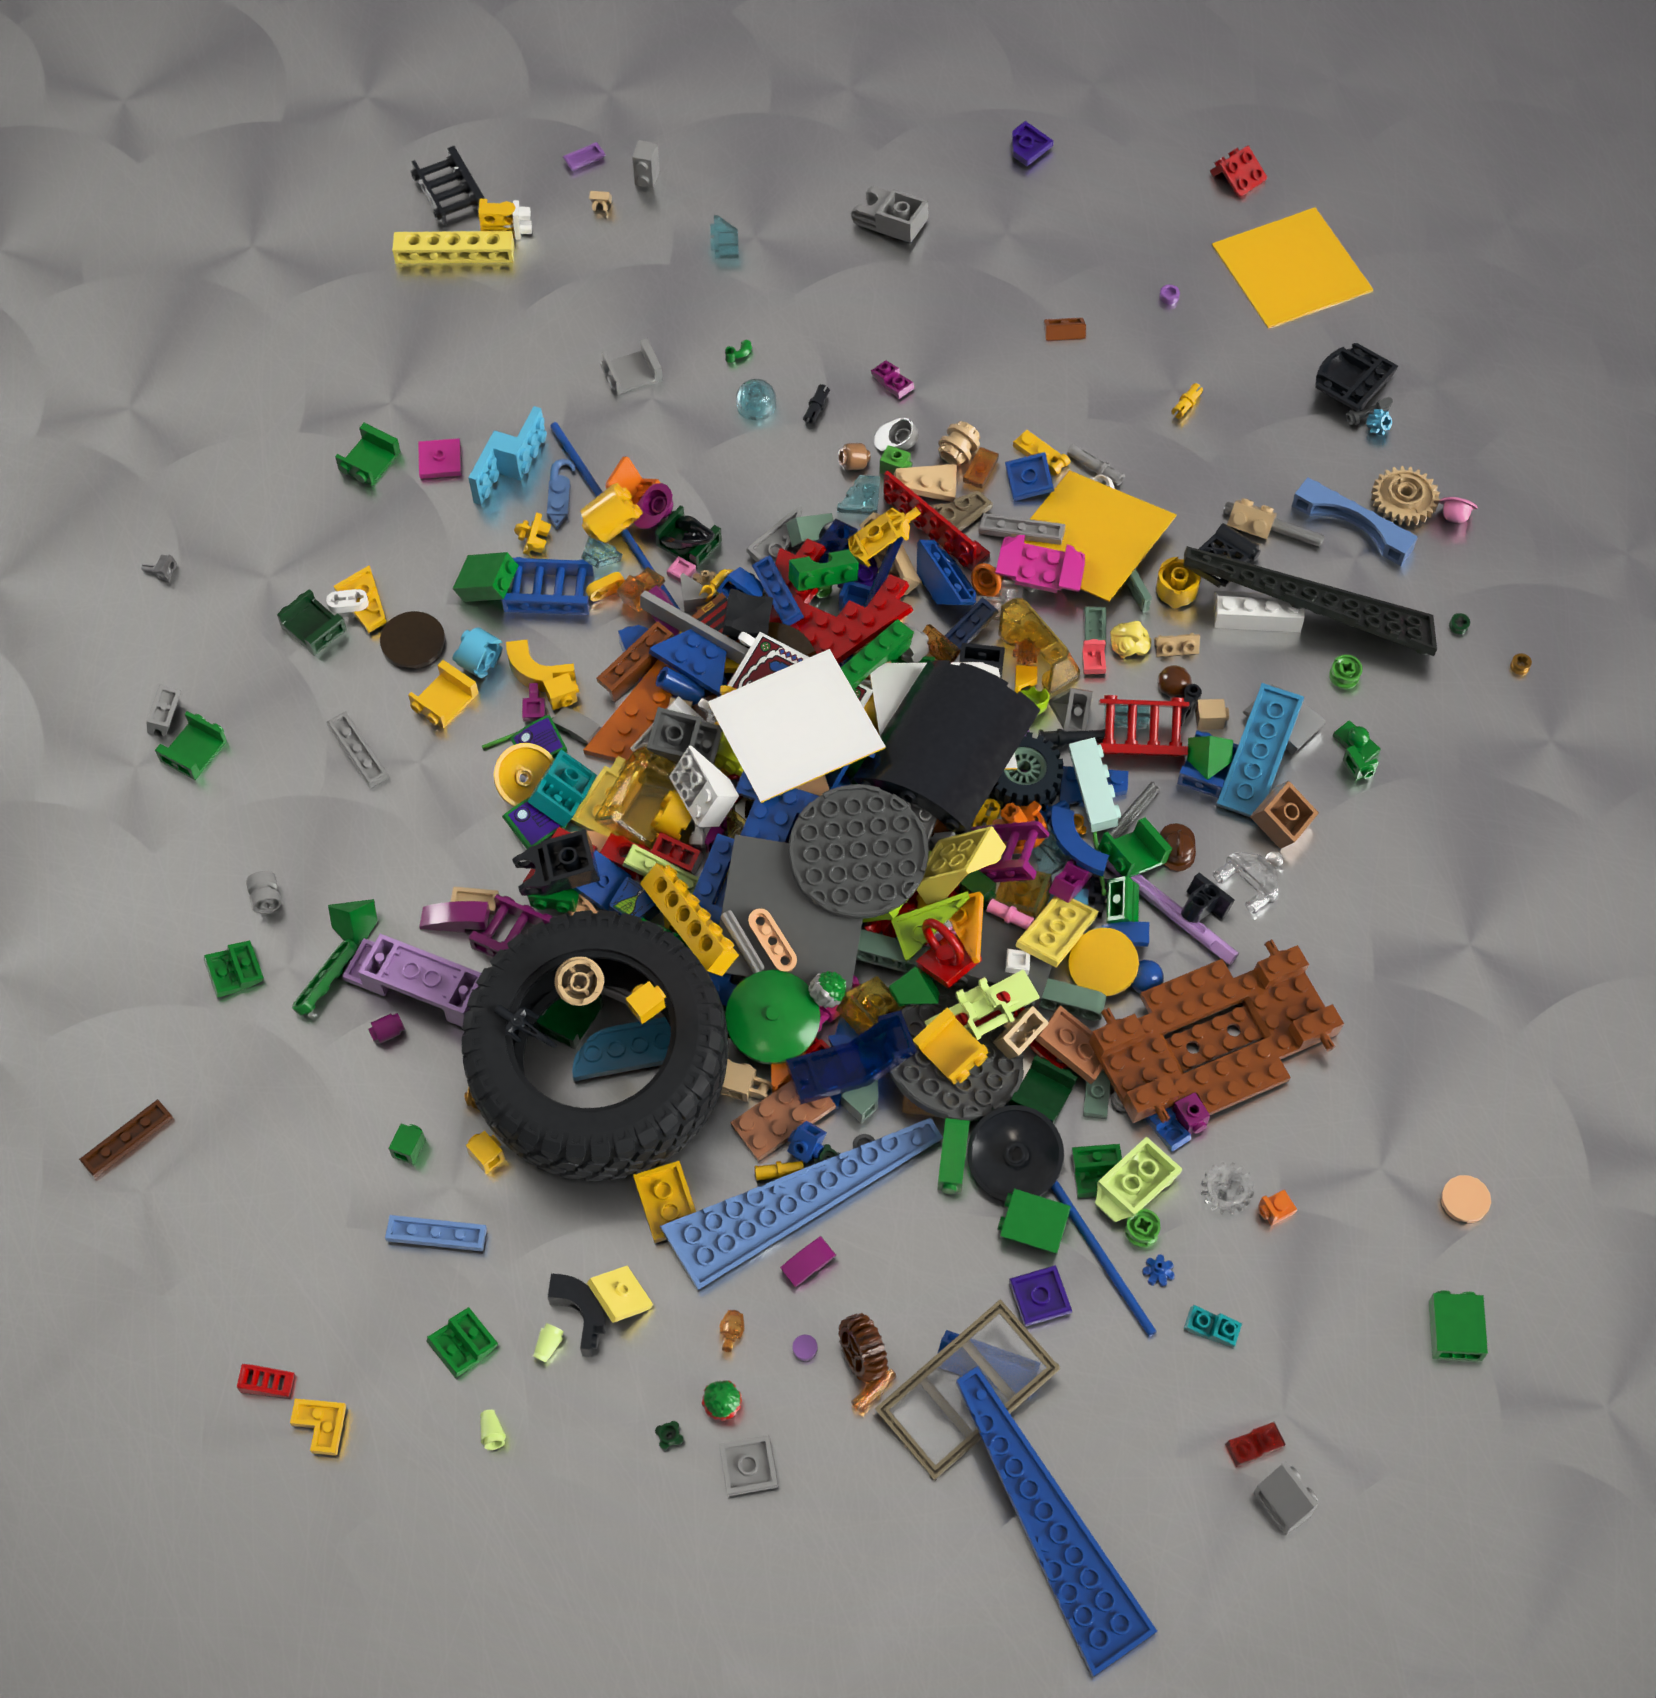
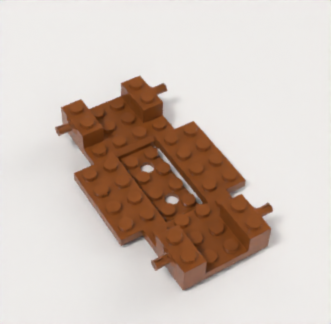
M1273 940L1267 941L1264 945L1269 951L1270 956L1257 962L1254 970L1235 978L1231 975L1223 959H1220L1143 991L1140 994V998L1149 1014L1140 1018L1132 1014L1123 1019H1115L1110 1008L1101 1011L1107 1024L1092 1032L1089 1043L1132 1123L1156 1113L1161 1123L1170 1120V1117L1165 1109L1174 1106L1175 1102L1193 1093L1197 1094L1208 1113L1212 1115L1288 1082L1291 1077L1281 1059L1322 1042L1327 1052L1336 1047L1331 1038L1339 1034L1344 1026V1022L1334 1005L1325 1007L1305 973L1309 963L1298 945L1279 951ZM1243 1004L1242 1007H1237L1231 1012L1215 1016L1212 1020L1200 1025H1194L1192 1028L1181 1033H1175L1167 1039L1164 1038L1165 1034L1233 1005ZM1230 1025L1237 1026L1240 1034L1238 1036L1230 1035L1227 1027ZM1191 1042L1197 1044L1199 1052L1195 1054L1190 1053L1186 1045Z

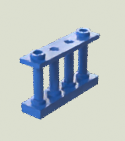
M513 558L519 566L513 577L511 593H506L505 598L502 599L504 612L589 615L588 596L583 595L585 577H594L592 561L583 559ZM522 574H535L532 594H520ZM543 575H556L553 595L541 594ZM564 576H577L574 596L562 595Z

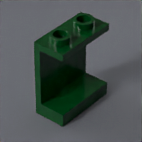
M680 505L669 514L666 522L663 525H659L656 529V546L675 557L679 556L696 565V569H698L722 541L721 528L716 525L712 526L711 530L714 532V538L707 544L684 550L666 548L660 542L663 536L682 540L684 534L688 533V531L679 528L676 524V521L681 516H684V507Z
M600 993L593 1002L582 1006L569 1004L560 998L547 1009L544 1015L539 1017L534 1027L539 1032L575 1050L604 1006L603 997Z
M1035 1055L1030 1069L1018 1091L1014 1092L1008 1106L1021 1105L1033 1108L1048 1117L1054 1124L1078 1077L1066 1069L1053 1065L1049 1060Z

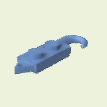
M567 459L555 461L550 471L547 519L552 521L556 529L560 527L565 519L569 518L570 480L566 476L558 475L559 468L563 465H568L573 472L575 471V465Z

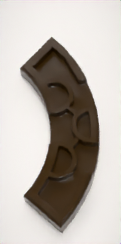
M769 622L767 634L769 637L808 657L817 654L808 638L799 630L786 624Z

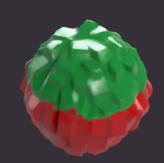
M731 1381L712 1382L703 1390L702 1406L710 1418L726 1421V1419L733 1418L737 1410L740 1409L742 1402L741 1393Z

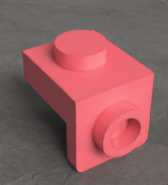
M1091 639L1083 642L1082 660L1084 674L1106 673L1105 640Z

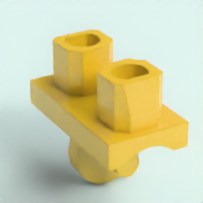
M536 512L531 526H529V522L526 520L515 525L514 532L518 535V539L524 541V538H527L523 554L529 555L530 551L542 553L545 548L546 540L538 538L536 535L539 534L547 537L551 524L541 520L542 514Z

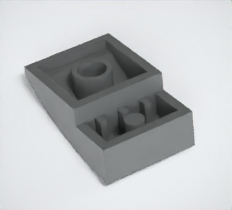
M658 707L647 750L678 763L688 746H692L714 765L723 731L720 725L703 722L701 717Z

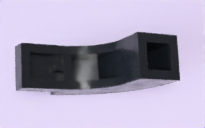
M551 1273L548 1290L549 1304L570 1307L581 1314L584 1319L580 1345L581 1354L585 1357H592L593 1349L598 1348L599 1334H605L606 1331L602 1306L589 1286L583 1281L569 1275Z

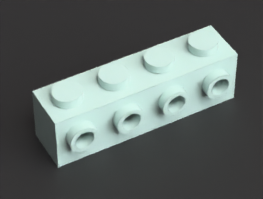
M1095 737L1070 743L1069 753L1091 832L1117 827L1118 818H1121L1118 804L1114 805L1112 798L1115 797L1113 785H1108L1107 778L1110 775L1107 764L1103 765L1101 758L1104 757L1101 744L1097 745Z

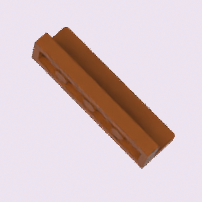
M657 621L596 678L597 682L610 692L613 702L622 697L657 662L658 659L649 654V649L658 643L674 637L673 633Z

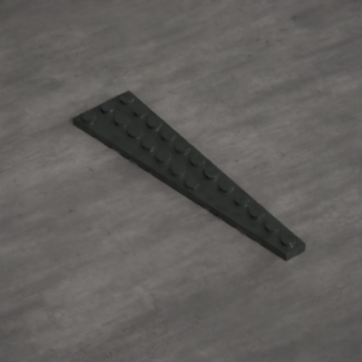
M1187 546L1185 549L1184 564L1190 568L1204 571L1288 602L1296 609L1304 608L1315 614L1326 616L1410 647L1421 655L1429 654L1434 656L1437 651L1434 616L1432 614Z

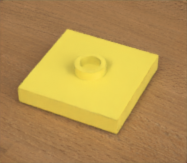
M628 1266L592 1277L587 1282V1285L612 1323L650 1310L653 1306V1303Z

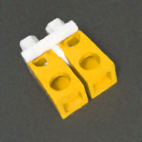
M479 199L481 231H512L515 240H521V234H532L530 207H520L519 201H513V203L508 201L488 203L487 199Z

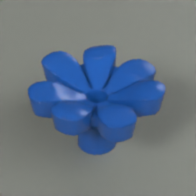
M1161 1254L1157 1255L1156 1260L1152 1258L1146 1260L1147 1267L1143 1268L1142 1273L1144 1276H1150L1148 1284L1153 1286L1158 1281L1160 1286H1166L1167 1279H1174L1175 1274L1170 1270L1174 1267L1172 1261L1168 1260L1165 1262L1164 1256Z

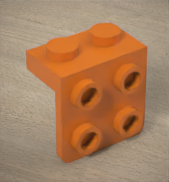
M624 456L610 475L605 487L607 489L612 484L618 483L622 489L624 487L628 489L632 495L630 500L633 504H637L648 488L656 483H660L658 479L642 478L629 457Z

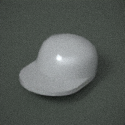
M907 418L888 422L882 425L876 432L874 444L880 451H885L888 445L901 450H907L913 447L918 439L917 426Z

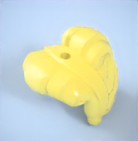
M1139 621L1120 623L1110 631L1112 648L1122 659L1135 653L1140 656L1145 655L1151 648V638Z

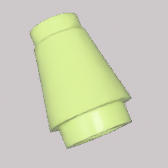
M546 1323L544 1328L540 1330L533 1357L546 1363L563 1340L562 1335L564 1331Z
M485 1410L480 1414L481 1444L487 1450H495L504 1445L506 1435L495 1411Z

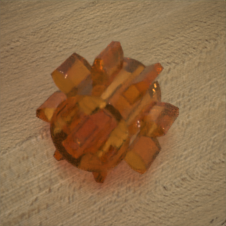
M1025 638L1020 643L1016 642L1012 656L1017 657V664L1020 663L1028 666L1032 662L1037 663L1040 648H1035V641L1032 642Z

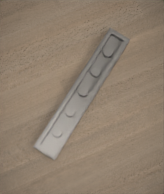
M645 590L640 595L641 609L682 632L689 629L695 631L727 651L726 657L741 664L749 650L747 647Z

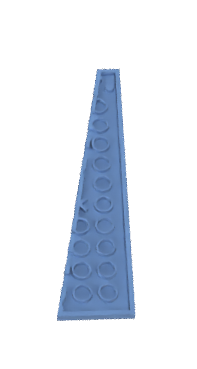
M929 1118L661 1225L660 1229L696 1289L699 1290L942 1140L943 1137L932 1119Z

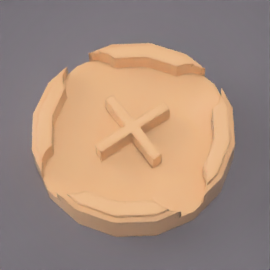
M1459 1175L1450 1179L1444 1186L1441 1203L1445 1212L1452 1219L1458 1222L1474 1223L1481 1220L1489 1211L1491 1196L1486 1185L1479 1179L1469 1175Z

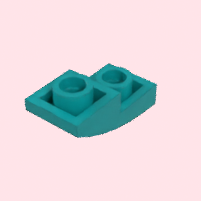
M1193 1305L1190 1307L1184 1330L1211 1341L1234 1347L1242 1323L1221 1313L1215 1315Z

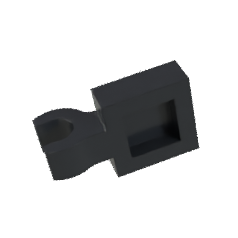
M1091 877L1088 901H1095L1094 909L1099 911L1097 918L1102 919L1104 903H1107V895H1102L1100 878ZM1104 878L1106 892H1108L1109 890L1107 889L1109 879Z

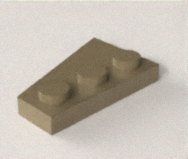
M975 491L958 497L949 504L943 505L942 503L936 505L935 510L962 531L980 518L983 513L989 511L993 503L980 491Z

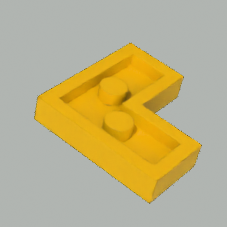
M295 1398L290 1424L291 1426L314 1428L310 1448L311 1453L337 1456L346 1405L345 1403Z

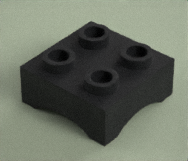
M730 589L722 634L739 637L741 632H745L755 639L759 632L767 635L773 597L752 596L739 590Z

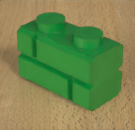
M1128 876L1109 879L1107 887L1109 890L1107 892V923L1138 922L1139 885Z

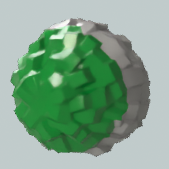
M827 971L822 974L818 973L808 987L810 996L819 1006L833 1008L840 1004L845 996L846 980L837 972Z

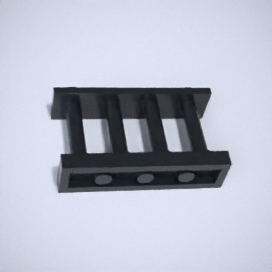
M455 146L447 148L448 157H446V160L420 169L415 160L411 161L413 170H410L414 181H418L433 207V214L436 220H440L443 227L447 226L446 215L470 206L476 207L479 212V199H485ZM447 167L454 169L453 173L429 182L424 177ZM455 180L462 182L460 186L436 195L432 191L433 188ZM462 193L469 194L468 199L444 208L439 203Z

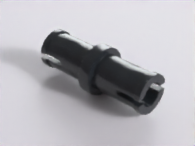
M818 385L814 397L809 400V407L803 420L806 422L810 418L808 421L810 425L815 424L819 412L825 407L824 402L830 392L829 387L823 391L826 385Z

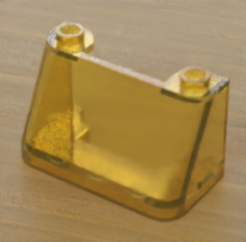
M647 746L636 749L629 757L598 810L595 821L616 834L628 838L631 842L642 844L651 850L660 833L653 830L654 827L650 826V823L655 814L663 809L660 804L669 790H676L669 776L677 763L647 750Z

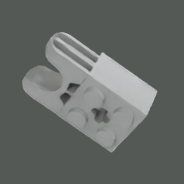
M872 186L866 192V201L869 206L857 205L851 212V218L855 224L911 243L928 220V200L898 190L888 191Z

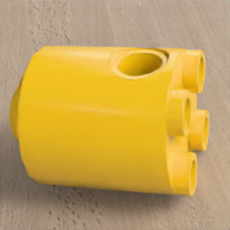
M618 483L612 484L580 510L583 517L582 527L591 538L604 543H608L635 522L643 512L637 504H633L630 500L632 495L625 487L622 489Z

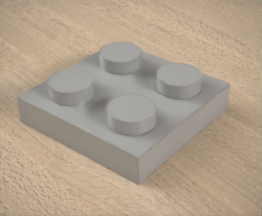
M769 1435L719 1444L727 1497L778 1488Z

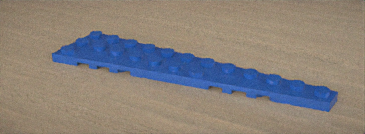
M977 1366L957 1379L956 1384L1093 1678L1155 1634L1157 1629Z

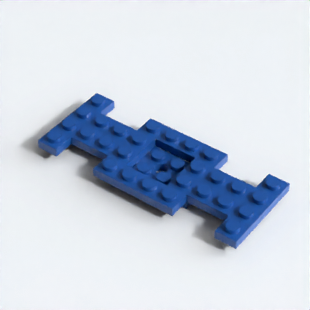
M743 771L736 791L740 796L754 800V803L740 835L788 843L798 815L810 802L819 796L794 788L761 803ZM718 833L693 892V895L700 900L699 905L711 914L710 919L717 925L720 924L728 879L727 873H729L734 844L733 838ZM707 971L718 992L722 1006L727 1007L728 1000L737 985L731 983L734 975L723 974L720 976Z

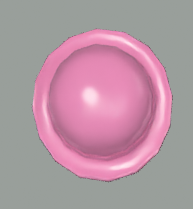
M1444 497L1439 501L1444 507V518L1453 523L1466 522L1472 510L1478 509L1477 505L1471 501L1458 497Z

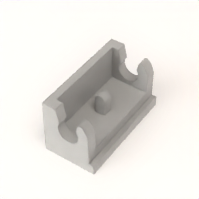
M159 685L147 719V733L154 734L155 729H158L162 732V736H166L181 695V690Z

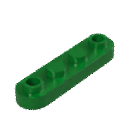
M352 939L344 940L336 948L295 1000L292 1009L298 1015H308L313 1011L319 997L328 992L330 983L342 974L345 964L352 960L358 947Z

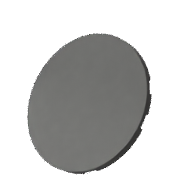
M845 785L822 793L821 796L810 802L799 814L792 828L789 840L790 867L802 892L820 908L846 918L865 919L877 917L900 907L919 887L928 862V841L919 817L916 816L905 801L895 794L892 795L881 790L879 787L870 785Z
M939 995L938 1004L907 1005L893 1020L886 1036L884 1048L889 1074L904 1096L919 1108L944 1119L950 1118L967 1121L980 1120L988 1113L1009 1104L1014 1092L1018 1091L1023 1079L1024 1057L1022 1052L1019 1056L1008 1059L993 1043L1006 1029L1004 1024L981 1035V1039L978 1041L987 1047L989 1052L986 1055L987 1059L980 1066L977 1067L975 1065L969 1071L970 1075L966 1080L953 1085L917 1048L913 1039L926 1027L924 1021L941 1013L946 1008L949 1009L958 1004V1000L956 997Z

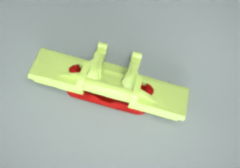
M1023 969L991 987L988 986L987 979L984 977L978 980L979 986L965 993L963 989L955 992L959 1003L950 1007L949 1010L979 1040L981 1035L1006 1022L1011 1023L1015 1021L1012 1015L1014 1011L1034 1002L1040 997ZM939 1014L924 1021L925 1025L928 1026Z

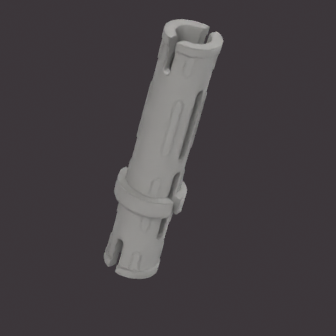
M1072 444L1069 447L1068 456L1092 469L1098 475L1102 474L1109 477L1117 486L1124 480L1125 474L1111 467L1110 463L1099 460L1076 444Z

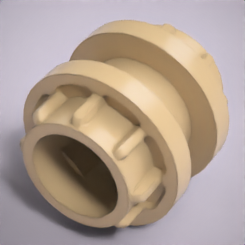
M959 421L956 424H951L947 429L948 436H942L938 442L939 455L949 464H957V466L968 463L972 457L970 451H976L980 446L979 432L969 423Z

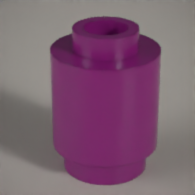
M390 1013L371 1022L372 1027L368 1029L373 1041L378 1040L380 1044L401 1035L400 1032L405 1030L398 1013L394 1015Z

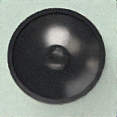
M1010 1105L988 1113L978 1122L968 1142L967 1160L971 1174L977 1184L996 1199L1006 1201L1008 1193L1013 1194L1014 1189L1042 1196L1051 1189L1061 1174L1064 1164V1146L1061 1135L1048 1117L1027 1106Z

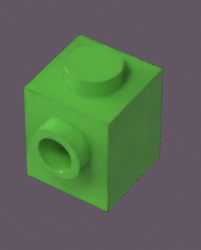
M888 445L880 459L879 473L884 474L886 471H889L894 475L896 468L912 467L913 462H910L911 453Z

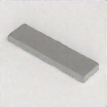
M983 513L978 530L979 534L999 537L1025 535L1024 540L1061 545L1066 528L1065 524Z
M347 712L327 721L328 727L369 788L389 779L388 773Z

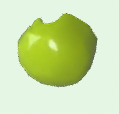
M1032 686L1028 690H1021L1040 709L1038 715L1045 712L1050 698L1047 689L1044 688L1042 691H1038L1035 686Z

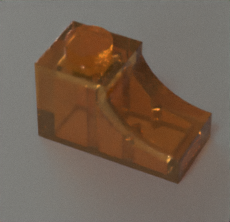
M647 567L637 576L629 575L617 592L623 603L640 612L642 610L640 608V595L644 590L648 592L655 585L660 588L665 579Z

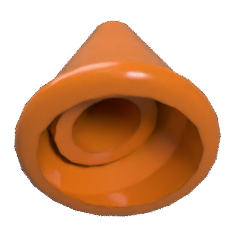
M987 563L975 566L971 573V583L974 590L981 597L993 598L999 593L1004 576L995 574L996 567Z

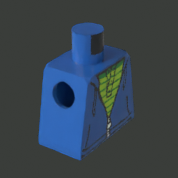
M628 876L609 904V911H616L618 915L626 913L648 921L661 912L643 887Z

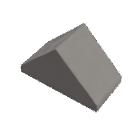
M684 573L680 575L685 613L697 611L696 607L708 604L717 597L714 593L710 601L705 602L709 595L702 593L699 596L703 585Z

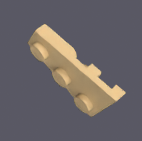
M957 464L896 468L894 476L917 495L954 502L956 498Z

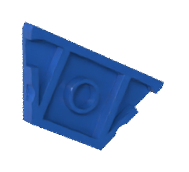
M691 629L658 643L649 649V654L716 696L719 697L721 695L719 692L720 686L723 683L727 653L724 649Z

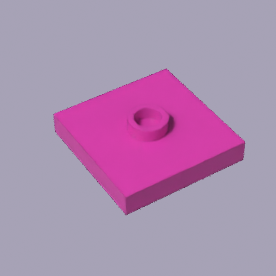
M460 438L418 442L420 479L462 476Z

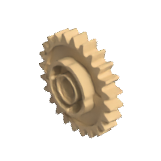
M1401 466L1400 470L1393 467L1392 472L1385 470L1384 475L1379 474L1372 487L1371 500L1374 501L1373 507H1378L1377 513H1384V519L1390 517L1391 522L1397 520L1399 525L1402 522H1406L1407 526L1410 525V522L1418 525L1419 520L1425 522L1427 517L1431 518L1432 514L1436 512L1440 500L1438 498L1440 492L1436 491L1437 485H1432L1434 479H1426L1427 473L1420 475V469L1413 472L1412 467L1405 470Z

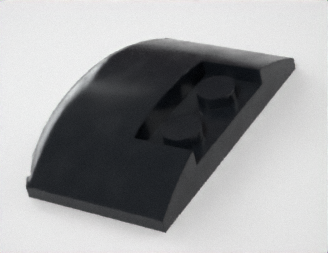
M1353 343L1352 348L1345 349L1343 346L1331 353L1322 362L1316 375L1315 388L1358 412L1365 408L1366 403L1383 385L1385 386L1397 370L1398 365L1358 343Z

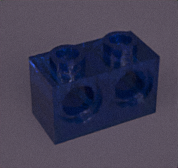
M835 519L818 542L826 548L825 553L818 562L828 563L829 553L848 550V539L858 532V529Z

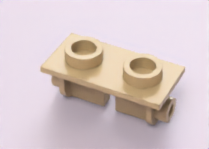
M1200 634L1158 635V637L1154 638L1156 657L1199 654Z

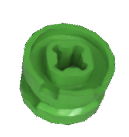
M1345 654L1338 656L1331 666L1329 678L1337 687L1345 689L1354 687L1362 674V664L1354 656Z
M1141 1209L1134 1217H1129L1127 1220L1125 1235L1128 1241L1140 1248L1153 1245L1157 1241L1161 1229L1160 1220L1153 1211Z

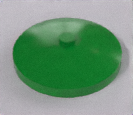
M779 970L761 971L750 975L740 982L732 992L726 1007L727 1031L736 1048L746 1057L763 1064L790 1062L805 1053L814 1042L820 1026V1008L810 996L809 986L794 974Z

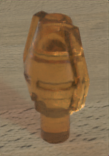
M728 1310L720 1322L719 1334L723 1336L722 1350L725 1352L732 1351L733 1343L736 1339L741 1338L745 1329L743 1314L737 1310Z

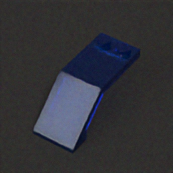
M900 1010L878 1016V1023L849 1043L786 1059V1066L799 1102L804 1104L869 1086L910 1058L917 1050Z

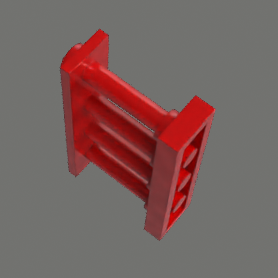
M1104 695V699L1099 700V705H1106L1105 739H1103L1102 743L1097 744H1101L1103 754L1181 757L1188 755V746H1182V742H1180L1181 708L1189 707V702H1184V698L1173 697L1170 701L1117 699L1116 695ZM1115 706H1128L1127 740H1125V744H1116V740H1114ZM1137 707H1150V731L1147 745H1140L1136 740ZM1159 707L1172 708V737L1169 746L1160 745V741H1158Z

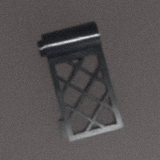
M1224 523L1199 548V550L1225 555V557L1231 559V555L1236 556L1239 559L1235 560L1247 563L1251 560L1255 561L1261 552L1259 544ZM1213 543L1217 544L1221 548H1214ZM1185 564L1183 565L1218 588L1221 586L1226 587L1231 582L1223 578L1219 579L1204 571L1190 568Z

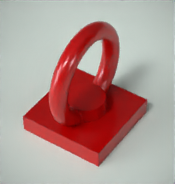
M933 918L924 920L922 931L931 948L916 960V965L939 983L950 988L978 963L974 964L963 943L943 923ZM932 928L944 937L939 942L934 936Z

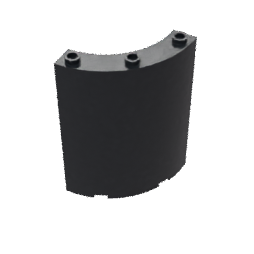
M949 660L928 661L880 735L886 748L876 752L874 758L867 756L853 777V780L857 784L879 787L881 790L892 795L895 794L908 803L921 807L939 819L952 832L968 830L1040 712V709L1021 691L1017 694L1007 687V681L986 670L966 663H960L959 666L953 665Z

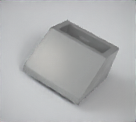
M1285 1461L1257 1485L1254 1493L1287 1535L1312 1516L1318 1503L1316 1502L1317 1497L1309 1487L1306 1488L1300 1481L1301 1477L1298 1471L1293 1466L1290 1467Z

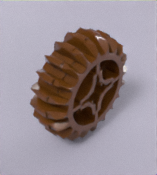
M863 1313L846 1317L839 1325L838 1335L840 1337L839 1343L842 1347L841 1351L844 1353V1359H846L848 1367L852 1369V1373L856 1375L857 1379L863 1382L879 1379L887 1371L888 1360L886 1358L887 1352L884 1348L885 1344L881 1339L882 1336L879 1334L878 1328Z

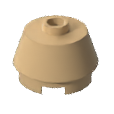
M573 957L566 960L560 965L555 975V988L558 995L565 1002L572 1005L582 1006L593 1002L598 998L604 986V976L601 968L593 960L586 957Z

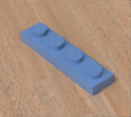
M390 1215L385 1239L388 1242L483 1251L487 1227L481 1224Z

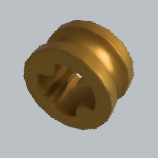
M1518 653L1513 657L1510 668L1515 674L1524 675L1529 671L1532 660L1528 655ZM1519 661V663L1523 662L1525 663V665L1523 666V664H1521V666H1519L1517 663Z

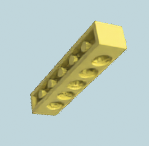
M512 231L394 232L392 251L395 264L513 263L514 239Z

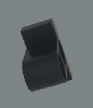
M1199 872L1194 876L1186 891L1190 896L1181 914L1185 920L1192 923L1199 922L1211 912L1223 919L1228 914L1235 899Z

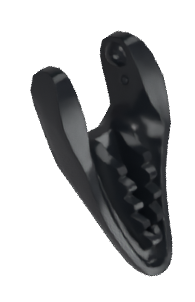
M681 516L676 521V524L679 528L688 531V533L684 534L682 540L663 536L660 542L666 548L684 550L709 543L714 538V532L692 516Z

